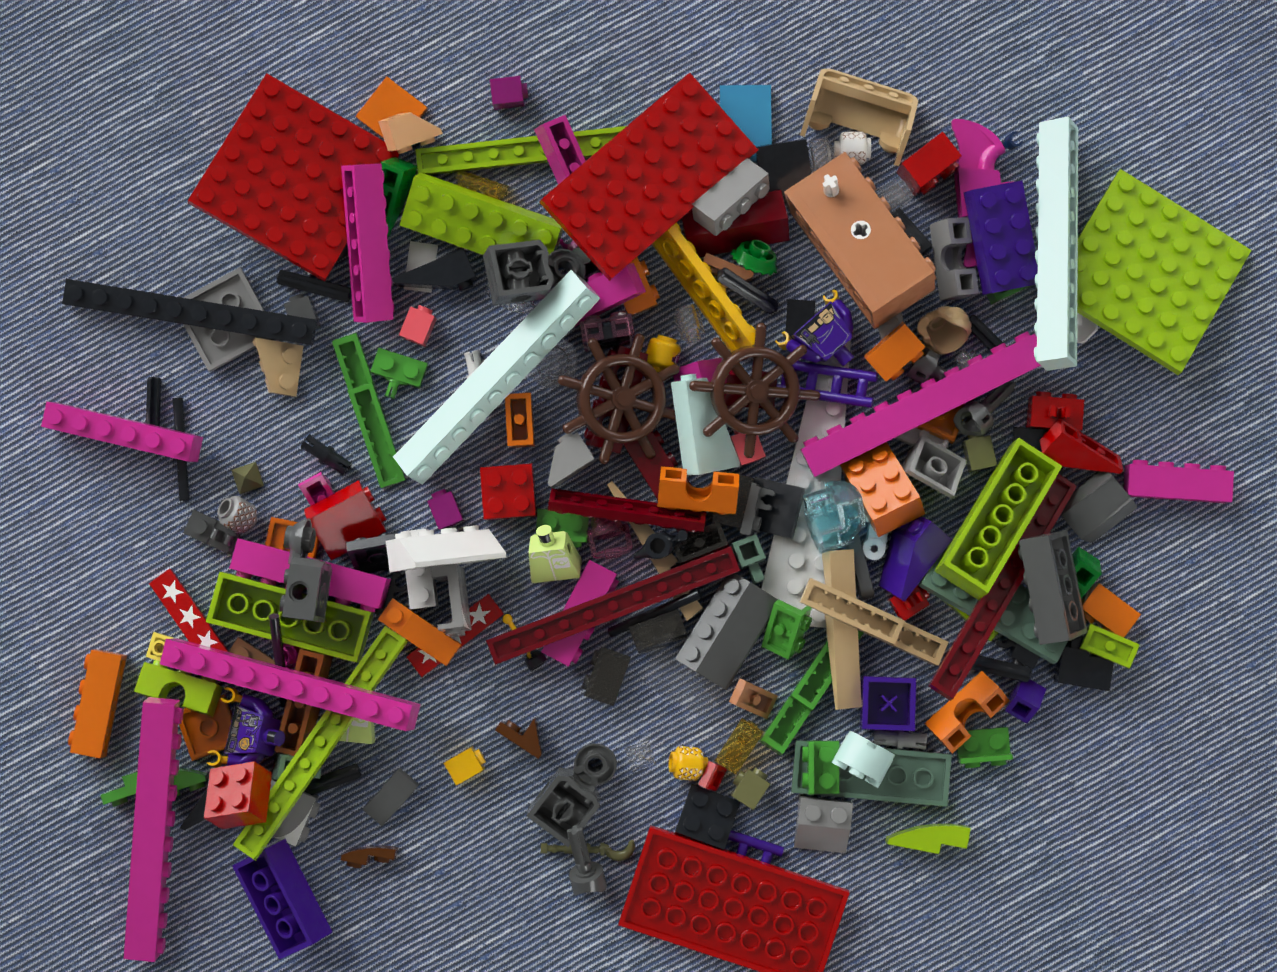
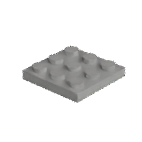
M241 267L183 297L265 311ZM183 324L209 372L256 348L252 342L253 338L271 340L270 338Z

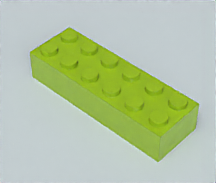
M422 172L413 178L399 225L482 255L492 245L541 240L547 247L549 255L558 249L563 233V228L553 218Z
M1016 439L1008 446L934 572L977 600L988 594L1062 466L1022 439Z
M219 572L206 619L207 623L272 640L269 615L276 613L279 614L283 643L356 663L361 661L374 616L373 612L328 600L324 623L283 617V611H280V600L282 595L286 593L285 588L227 572ZM302 593V597L304 599L307 596V594Z

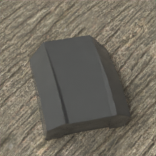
M1097 471L1074 490L1061 516L1081 540L1093 543L1137 509V506L1111 473Z

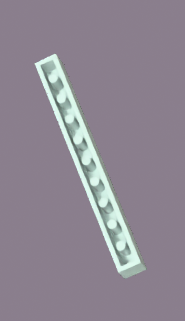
M1069 116L1039 122V133L1036 136L1039 146V156L1036 158L1039 170V179L1036 180L1039 202L1036 203L1038 226L1035 229L1038 240V250L1035 252V259L1038 264V274L1035 275L1038 297L1035 299L1037 322L1034 325V331L1037 337V347L1034 348V357L1036 362L1047 371L1077 366L1078 127Z
M570 270L393 456L408 477L423 485L598 302L600 297L584 279Z

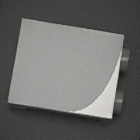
M458 564L430 567L432 578L439 582L448 581L452 622L439 624L438 630L444 632L446 636L450 635V637L465 636V631L472 630L465 569Z
M271 779L270 790L272 789L277 780ZM303 792L273 835V838L280 841L286 839L287 843L294 847L298 846L300 842L305 843L311 829L307 827L311 817L315 819L321 804L317 803L319 796Z

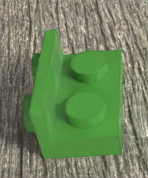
M537 509L536 530L542 525H549L552 532H567L577 548H581L582 543H587L589 518L577 514H559L555 511H548V509Z
M778 599L773 605L761 647L788 660L795 653H800L805 644V639H803L804 633L812 622V617H810L812 608L806 606L800 610Z
M1008 727L967 730L971 737L957 749L958 763L965 764V768L981 767L980 762L990 761L991 766L1007 765L1006 760H1013V755L1010 753Z
M807 741V747H802V761L807 762V773H802V787L807 789L808 795L839 794V767L832 763L839 750V741Z

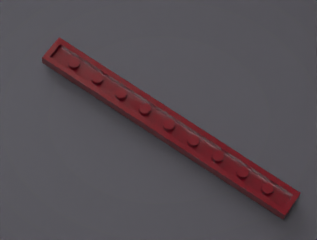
M1058 474L1020 540L1049 534L1077 485ZM1019 541L989 593L980 598L928 685V687L950 701L954 699L1023 580L1025 569L1023 561L1018 554Z
M730 546L490 638L486 642L496 665L739 572L740 569Z

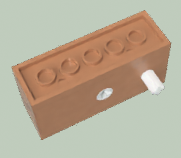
M844 152L784 191L790 214L869 323L876 329L935 290L936 276L934 271L936 268L929 257L924 258L919 252L921 248L914 237L909 238L904 232L906 227L898 216L896 218L890 213L891 207L883 196L879 198L875 193L876 187L869 177L864 178L861 174L862 168L854 157L850 159L847 153Z

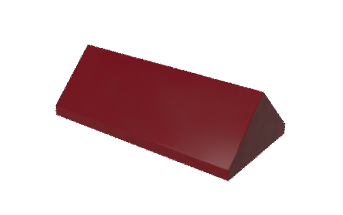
M781 190L770 191L763 198H759L745 214L737 217L727 230H723L717 236L694 220L692 209L681 218L685 239L694 245L696 254L699 257H704L706 253L715 255L731 252L745 241L760 240L768 245L790 241L788 215Z

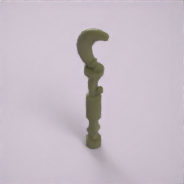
M629 840L627 847L621 851L612 850L605 843H600V846L590 847L591 845L587 843L589 853H600L601 856L606 854L607 857L615 861H624L630 858L635 850L634 840ZM541 843V854H547L548 852L573 854L571 845L567 847L565 844L548 845V843Z

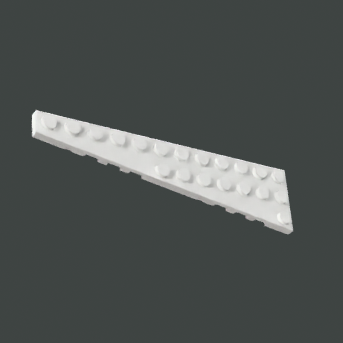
M851 340L848 341V342L845 344V346L847 347V349H848L849 351H850ZM834 356L824 363L822 361L816 363L849 368V362L842 366ZM818 374L816 390L831 391L833 376ZM843 378L841 393L847 394L848 378ZM806 400L798 433L799 439L795 444L786 482L789 485L805 488V493L793 539L778 535L773 536L765 568V579L762 582L761 589L776 599L800 610L806 607V605L800 603L809 579L812 578L825 584L822 553L836 550L842 472L841 466L838 465L813 477L800 449L805 447L804 441L814 436H817L820 440L828 436L827 430L839 424L844 428L846 404ZM812 608L810 627L826 628L825 614Z

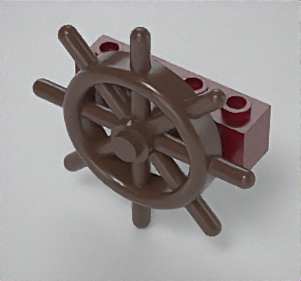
M640 333L634 336L631 349L621 345L614 346L613 350H609L607 357L597 339L590 338L587 344L596 362L586 370L581 380L561 375L558 378L560 385L577 390V408L580 415L564 424L563 432L569 434L585 425L584 438L587 439L585 444L601 450L599 461L602 464L609 462L611 453L620 454L623 443L634 441L639 442L648 459H653L656 453L647 435L657 427L662 417L676 421L675 410L665 407L666 392L663 382L678 374L680 367L677 364H673L657 372L647 362L648 354L641 352L644 336ZM620 367L625 369L621 381L617 377V371ZM600 373H603L599 386L594 385L593 383ZM651 389L652 403L637 398L638 395ZM590 394L599 397V399H595L592 405V409L590 405ZM633 408L649 413L642 424H640ZM605 417L610 418L608 429L602 425ZM628 425H630L632 430L627 432Z

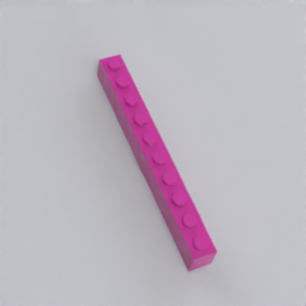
M1027 331L1015 337L1016 343L1006 347L1005 343L990 349L992 355L983 359L980 354L967 361L968 367L959 370L958 366L944 372L946 378L937 382L932 378L920 384L922 389L915 393H912L911 389L897 395L899 401L891 405L885 401L873 407L875 413L866 417L863 412L850 419L852 424L844 428L839 424L827 430L828 436L820 440L817 436H814L804 441L805 447L800 449L813 477L1041 366L1034 357V348L1037 347L1035 333L1030 335Z
M178 638L165 640L160 665L403 731L415 729L421 705Z
M148 697L142 705L124 959L155 962L160 954H163L165 951L166 939L162 938V930L166 928L168 914L164 913V904L168 902L170 893L169 887H166V878L170 877L172 867L171 862H168V852L172 851L174 841L173 837L170 836V827H173L175 823V811H172V801H175L177 797V785H174V775L177 776L179 771V760H176V750H179L181 745V734H178V724H181L183 720V708H180V700Z

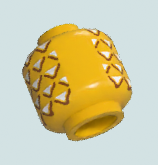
M678 746L674 752L671 751L669 772H672L674 777L679 780L697 781L705 771L708 758L704 757L702 750L698 747Z

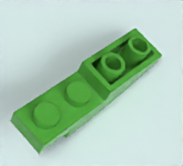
M179 768L178 775H174V785H177V796L181 795L179 790L189 787L190 792L205 787L204 781L209 780V774L198 770ZM137 772L122 776L125 787L100 795L103 805L111 802L112 806L115 807L128 802L127 797L136 794Z

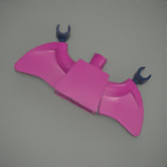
M964 119L952 120L951 127L958 143L959 153L962 155L958 161L960 166L954 172L958 218L968 217L964 192L1010 183L1001 182L1000 172L994 170L996 159L1004 154L1006 149L1014 150L1023 143L1021 141L1015 144L1012 141V136L1016 135L1017 131L1007 135L1004 138V142H1001L992 131L978 123ZM973 241L966 245L963 262L966 268L977 265Z

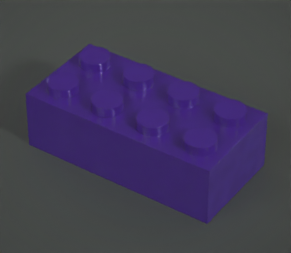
M1023 180L964 192L982 294L1036 285L1035 275L1038 274V264L1035 259L1036 251Z
M286 839L265 848L257 860L247 857L232 865L279 960L307 948L333 933Z

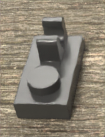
M752 482L740 534L752 536L754 532H759L762 517L758 516V510H772V506L766 505L761 498L767 495L775 496V491L761 488L759 484Z
M193 510L183 531L184 534L230 555L235 548L237 538L241 535L221 525L219 520L197 510Z

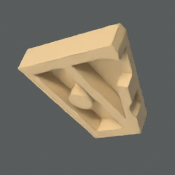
M257 337L253 338V345L256 346L260 358L259 364L266 377L265 382L268 392L296 397L303 345Z

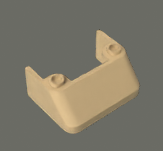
M822 69L816 82L800 136L805 137L808 125L814 130H823L828 128L830 123H835L879 137V144L884 151L897 153L894 165L899 166L912 130L918 99L914 95L833 69Z

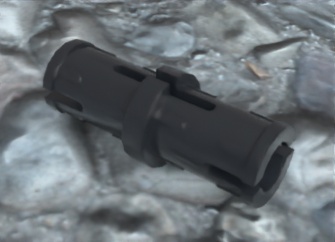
M309 434L305 439L313 447L303 441L300 448L318 458L319 463L322 465L327 464L342 476H345L348 471L339 464L350 469L353 463L334 452L332 446H325Z

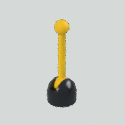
M505 614L502 617V621L508 624L511 630L516 629L512 622V616ZM537 649L528 652L525 656V663L531 672L548 661L546 656Z

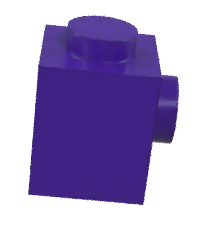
M1031 679L1029 682L1019 681L1012 690L1009 697L1010 701L1007 703L1004 711L1027 724L1039 710L1046 688Z

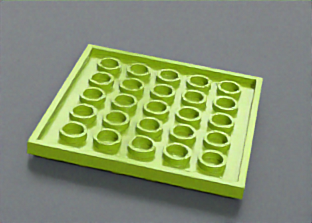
M1119 169L1078 236L1077 313L1176 375H1179L1188 363L1252 250L1127 172Z

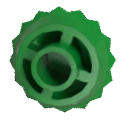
M752 240L742 242L730 253L733 256L732 259L737 261L738 265L743 266L745 270H751L753 273H760L762 275L769 274L770 276L773 273H777L776 254L763 241Z

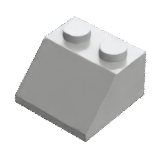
M578 432L575 434H565L558 439L560 444L555 446L548 484L551 488L555 489L596 462Z
M922 435L908 451L902 468L907 474L952 499L955 496L967 460Z
M799 795L794 848L846 853L851 830L853 803L846 800Z

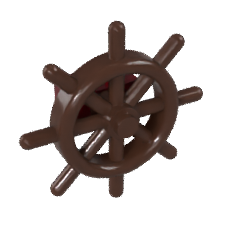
M759 323L756 326L754 346H746L730 352L720 338H713L711 344L723 360L715 369L711 382L692 381L689 384V388L692 391L710 392L711 402L718 416L703 429L704 436H712L724 424L737 432L746 434L744 447L746 458L754 456L756 435H765L780 429L791 443H796L799 437L787 421L793 415L799 399L817 401L821 396L817 390L800 389L798 376L792 366L807 353V347L799 345L787 357L765 347L767 327L764 323ZM753 357L752 374L749 375L739 362ZM764 358L776 365L769 372L762 371ZM781 375L784 377L786 388L777 387V378ZM775 398H785L778 411L775 407ZM744 407H748L747 423H743L734 417ZM759 408L764 409L770 419L757 423Z

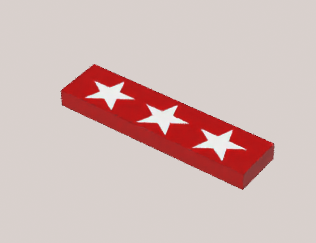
M169 568L149 583L189 642L229 652L211 624L206 622V617L172 569Z
M487 594L469 608L472 630L465 631V636L451 637L461 644L460 648L504 615L490 594ZM417 648L407 656V659L421 677H424L441 664V662L420 648Z

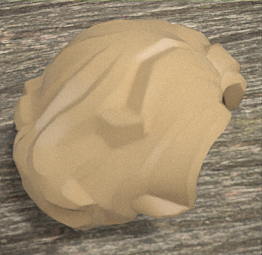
M941 306L927 313L920 319L917 325V332L921 335L926 348L939 355H946L961 348L972 332L971 322L967 313L959 307Z

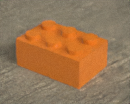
M887 442L840 464L848 487L878 537L925 515L918 492Z

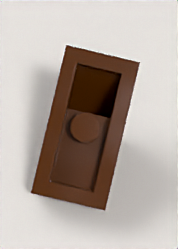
M536 718L533 719L524 734L519 732L521 727L511 720H508L507 723L504 721L499 723L495 731L534 757L540 758L542 747Z

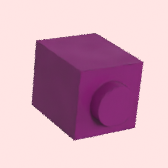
M521 76L490 79L494 110L525 106L524 99L528 98L527 83H522Z
M442 489L431 494L432 499L427 502L439 530L465 521L452 491L446 492V489Z

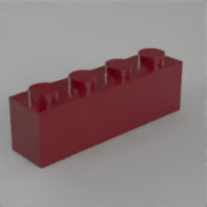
M655 430L647 435L656 453L653 459H648L645 456L638 441L623 443V446L658 500L661 466L675 468L678 463L671 452L665 453L661 446L665 442L659 432ZM675 528L677 532L683 530V529Z

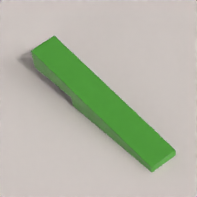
M358 332L332 340L380 488L406 480L402 468L393 458L397 453Z
M858 630V641H859V639L861 638V636L863 635V632H861V631H859V630ZM828 641L825 642L759 740V742L780 756L784 754L808 715L813 711L832 682Z

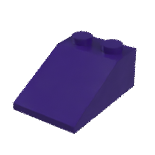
M922 516L893 530L879 586L905 602L953 539L932 521Z

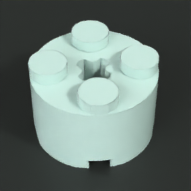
M849 731L832 763L844 770L849 766L847 772L860 779L867 776L864 781L879 788L895 755L870 742V740Z

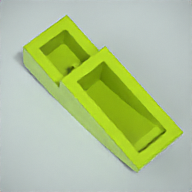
M958 824L920 825L888 835L885 842L889 845L939 854L941 844L967 849L971 828Z

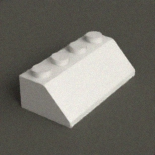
M478 525L463 527L464 532H457L456 528L441 529V534L435 535L434 530L419 531L416 537H411V532L395 534L396 539L386 541L390 572L490 561L506 558V552L489 529L479 530Z

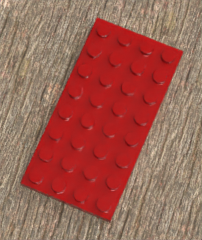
M689 73L544 196L539 203L610 281L694 207L692 204L746 158H751L758 149L694 76Z
M650 825L618 925L759 972H823L850 891Z

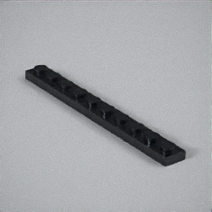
M66 279L62 304L307 345L314 344L317 325L316 319Z

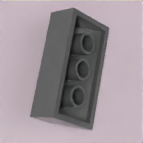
M1063 530L1020 540L1018 554L1024 564L1025 572L1023 579L1029 589V608L1034 614V633L1036 638L1039 639V644L1070 641L1088 633L1068 531Z
M736 573L726 576L675 659L727 690L769 622L773 605L778 599Z

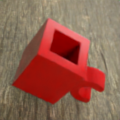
M917 585L905 602L896 596H892L887 601L897 616L906 621L930 605L927 601L930 595L926 590Z

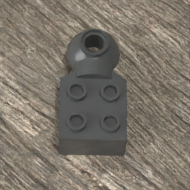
M541 240L489 246L483 255L493 306L544 299L551 287H555L565 276L559 272V267L566 269L567 272L572 270L584 279L585 265L582 258L569 249H558L548 255L547 247Z
M307 518L297 522L294 526H287L285 531L284 548L290 549L288 560L290 567L285 570L284 585H287L285 595H282L280 600V611H283V617L324 623L332 567L331 564H326L325 561L307 558L308 553H312L316 540V530L312 528L311 519ZM307 588V596L303 599L302 592Z
M592 743L584 746L578 751L574 759L573 769L558 768L528 807L526 817L569 847L570 841L567 829H572L574 825H578V828L582 827L583 829L600 807L601 798L596 786L608 782L614 776L617 768V760L614 753L602 744ZM598 758L603 764L600 767H592L589 764V760Z

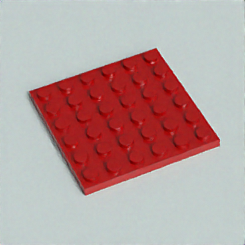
M266 73L189 197L188 204L325 282L347 245L341 166L380 164L381 161L393 157L399 158L400 154H398L397 150L388 151L385 141Z

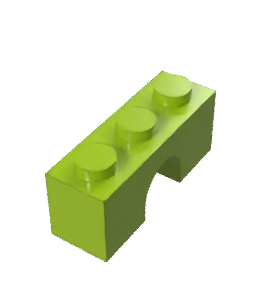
M154 660L153 664L143 663L134 692L146 697L166 699L172 688L183 686L185 699L182 706L213 717L223 687L216 684L217 680L204 676H201V679L192 676L193 673L179 669L173 671L168 669V666L160 665V661Z

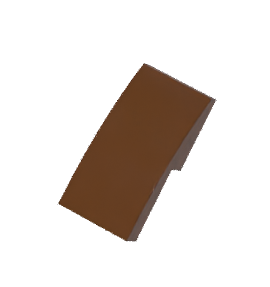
M383 845L360 847L343 853L340 860L347 861L346 866L353 868H362V865H367L370 861V856H374V861L389 863L390 860L397 858L399 847Z

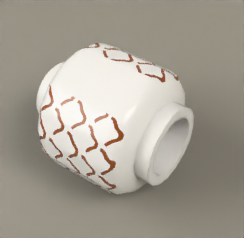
M842 132L839 136V141H834V156H839L846 152L850 159L854 157L862 165L866 162L867 158H871V138H867L864 132Z

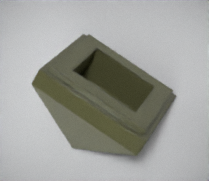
M256 462L231 470L239 494L264 486Z

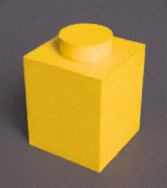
M472 746L445 761L444 765L457 786L485 769L483 764L486 763V760L480 749L475 750Z

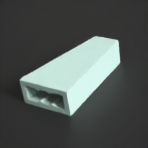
M696 374L680 376L681 381L671 382L682 467L687 469V475H700L740 467L739 458L725 424L710 437H706L703 434V429L718 416L713 408L710 392L692 391L689 388V384L692 381L709 382L708 379L696 378Z

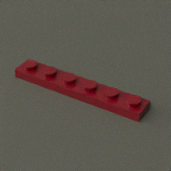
M554 488L551 489L548 502V511H555L559 514L570 513L586 518L599 517L610 521L633 522L637 525L649 524L661 528H678L688 532H704L706 511L669 510L664 507H657L658 503Z

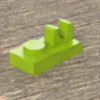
M1089 624L1088 633L1085 634L1080 648L1130 669L1140 644L1096 625Z

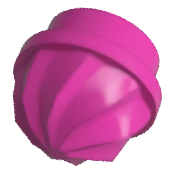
M283 644L286 668H295L300 647Z

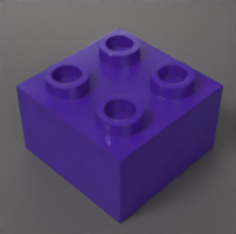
M861 676L862 707H860V728L915 731L916 678Z

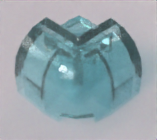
M845 481L825 482L826 489L803 495L806 522L819 554L853 543L852 539L860 532L862 526L865 527L866 517L862 496L851 483Z

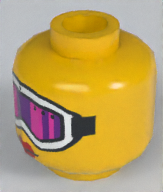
M658 334L657 338L654 337L649 340L646 354H648L647 362L657 372L677 364L681 353V347L677 344V340Z

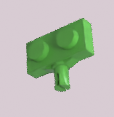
M378 348L370 372L385 378L389 382L384 396L395 399L399 385H409L420 389L428 363Z

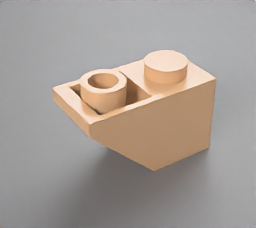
M411 112L400 113L378 121L388 151L397 150L398 154L413 150L412 145L419 142L421 146L435 142L434 137L443 134L440 128Z

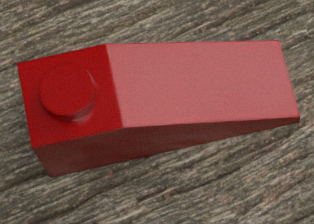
M1060 418L1040 439L1042 453L1063 467L1121 474L1123 471L1121 457Z

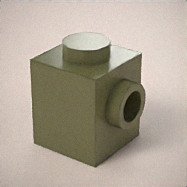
M756 767L753 771L749 768L745 772L740 770L733 781V784L736 786L731 792V796L754 810L770 786V782L766 780L768 775Z

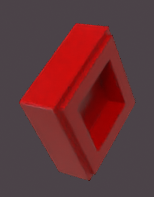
M709 761L698 785L716 792L727 768Z

